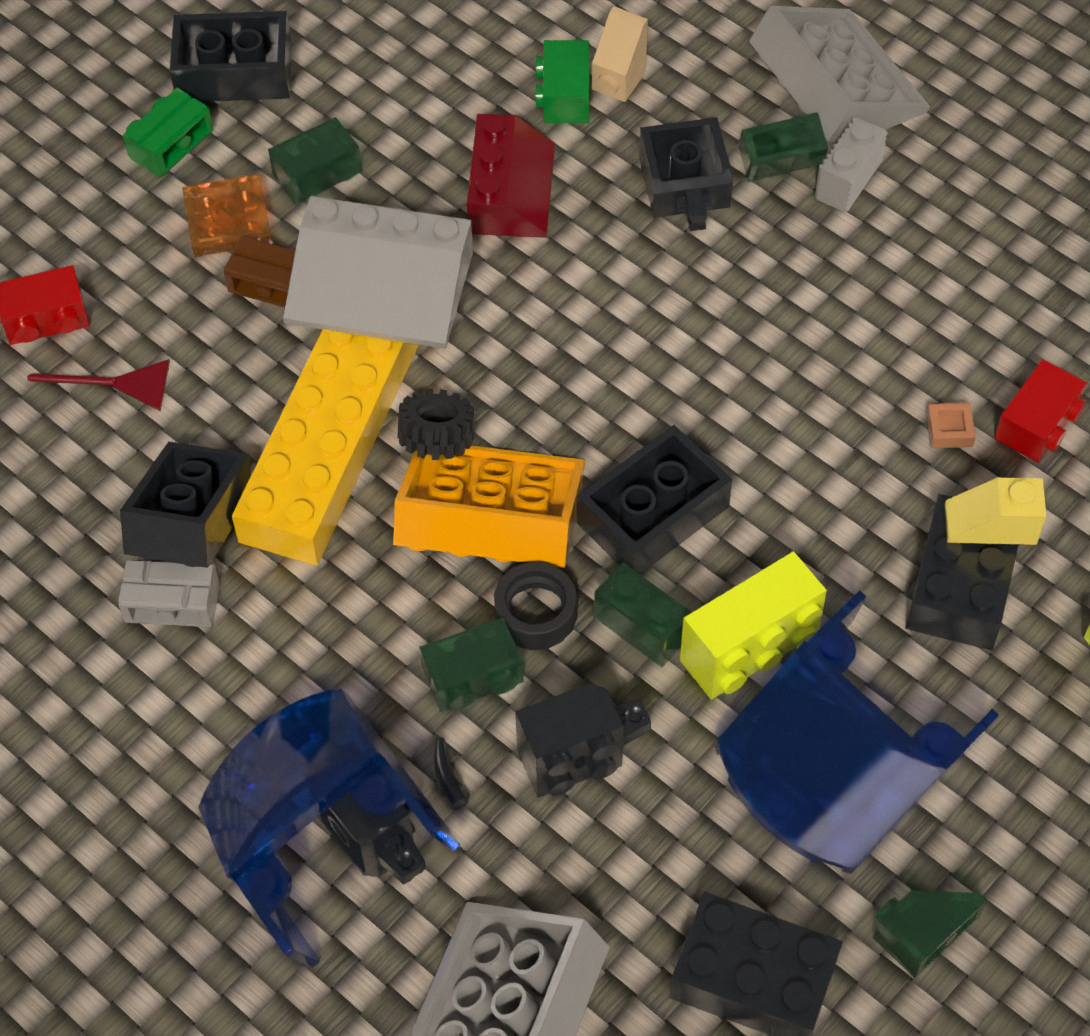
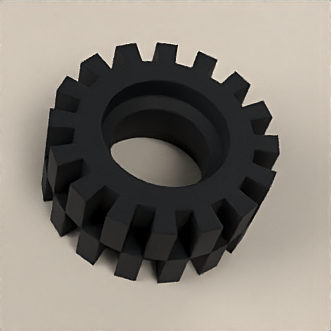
M426 389L425 395H422L420 391L413 392L412 398L407 395L403 399V403L399 405L397 434L401 447L406 446V451L410 454L417 450V457L423 459L426 454L432 455V460H439V455H444L446 460L452 459L454 452L460 456L465 453V448L469 449L473 441L474 407L470 406V401L467 398L460 400V394L455 392L448 396L447 390L440 389L439 394H434L433 389Z

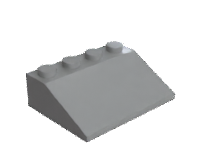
M770 6L749 40L750 44L758 52L760 60L769 66L778 78L779 84L798 103L799 110L809 117L817 127L819 135L828 142L836 143L837 139L844 133V129L848 127V123H851L852 118H860L886 130L923 115L930 109V105L850 9Z
M310 196L299 230L283 316L284 323L446 349L473 254L471 220Z
M466 902L410 1036H576L610 947L585 919Z

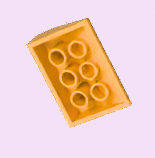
M473 445L469 449L465 448V453L460 456L454 452L453 458L447 460L444 455H439V460H432V455L426 454L423 459L417 457V450L414 452L395 498L393 545L404 546L414 551H442L459 557L469 555L487 557L498 562H542L565 568L572 541L577 513V495L581 491L585 460Z

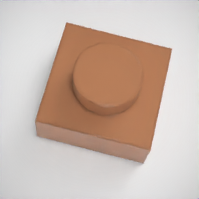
M971 403L928 404L926 415L931 448L974 446L976 436Z

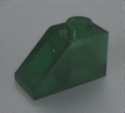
M911 890L900 901L895 897L891 898L878 911L875 916L878 924L873 939L916 979L980 918L987 899L981 893Z

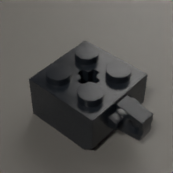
M717 117L640 127L639 161L653 218L685 214L690 231L706 229V211L730 208L732 173Z
M592 683L515 711L517 752L537 798L547 794L552 796L561 795L571 790L576 783L589 778L599 780L612 775L618 767L622 766L623 746L651 731V720L641 700L614 705L607 689Z
M353 745L307 777L316 816L363 876L381 877L389 871L404 885L426 869L425 860L413 840V833L416 832V828L410 819V814L413 813L412 807L398 789L391 792L382 781L385 779V775L375 759L370 755L363 758Z

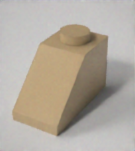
M615 6L612 7L592 62L593 90L623 102L627 101L646 73L647 18Z

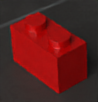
M74 265L0 282V319L10 345L28 343L39 338L60 333H70L77 329L90 327Z
M1042 359L1002 413L994 439L1039 463L1047 450L1052 452L1057 450L1066 434V430L1063 428L1067 422L1070 421L1075 424L1087 404L1082 399L1087 382Z

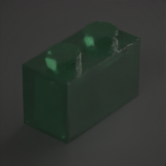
M818 112L744 129L741 132L738 146L748 182L819 166L822 164L828 151Z
M336 117L268 149L272 174L295 205L310 198V196L315 197L322 191L341 182L348 181L362 172L359 146Z
M624 562L594 591V618L660 667H663L681 648L683 618L692 612Z
M504 618L419 647L422 669L440 712L450 708L454 710L463 709L471 705L475 699L492 693L497 695L507 693L518 684L524 682L523 661Z

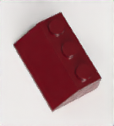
M477 113L467 196L468 220H471L472 234L547 238L555 143L516 115Z

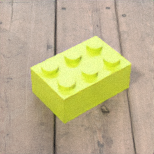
M793 551L684 617L680 661L711 700L723 692L731 694L737 691L752 674L759 670L766 672L772 669L781 661L783 655L794 648L798 650L804 649L815 641L819 635L827 590Z

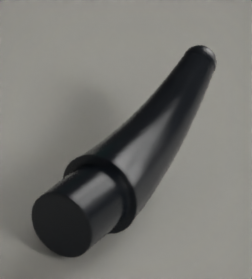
M439 737L436 739L434 752L437 783L441 795L446 797L453 810H458L464 807L469 799L461 788L462 783L452 769L446 750L445 739Z

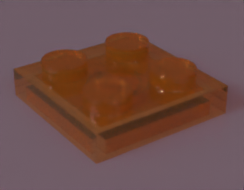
M260 174L182 187L194 257L233 251L241 236L252 239L265 237L272 241Z

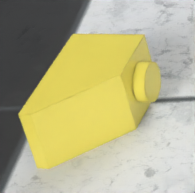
M995 478L946 500L947 543L1037 545L1046 520L1043 479Z

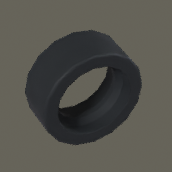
M542 562L524 563L510 569L498 582L494 592L496 625L502 636L515 646L528 650L548 649L562 643L573 631L577 620L576 588L570 577L558 567ZM541 588L557 595L561 600L562 609L560 614L551 621L544 624H528L519 621L511 614V599L524 590Z

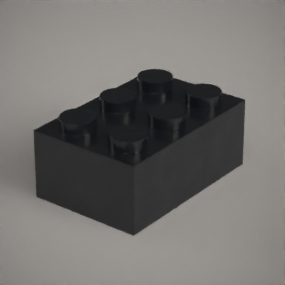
M287 11L173 15L169 69L173 89L179 88L190 95L191 99L195 98L200 102L290 99L292 42Z
M673 425L577 495V524L632 579H635L729 508L733 479Z
M168 441L120 509L124 554L142 557L146 560H161L184 564L188 567L208 568L234 526L232 514L251 477L250 454Z
M938 494L905 629L992 651L1002 624L1019 544L947 543L945 502L952 497Z
M704 891L671 978L669 998L770 1036H812L843 941Z

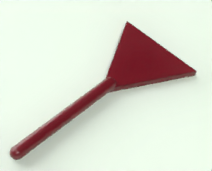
M170 359L114 378L29 374L27 379L30 382L109 385L161 412Z

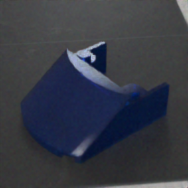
M861 590L807 642L804 641L717 739L715 744L717 756L720 754L729 775L727 780L733 791L750 814L768 832L805 858L814 862L818 859L830 865L843 868L841 872L850 874L867 859L969 752L999 716L992 708L965 738L953 727L938 721L925 724L911 737L842 675L849 668L856 655L855 642L845 630L854 621L867 597Z
M341 688L320 692L300 699L280 709L257 725L231 750L220 764L204 791L198 806L227 878L235 881L284 954L312 968L321 961L282 906L290 895L292 877L276 851L349 791L366 812L376 816L388 815L406 802L432 837L453 851L461 845L350 696Z

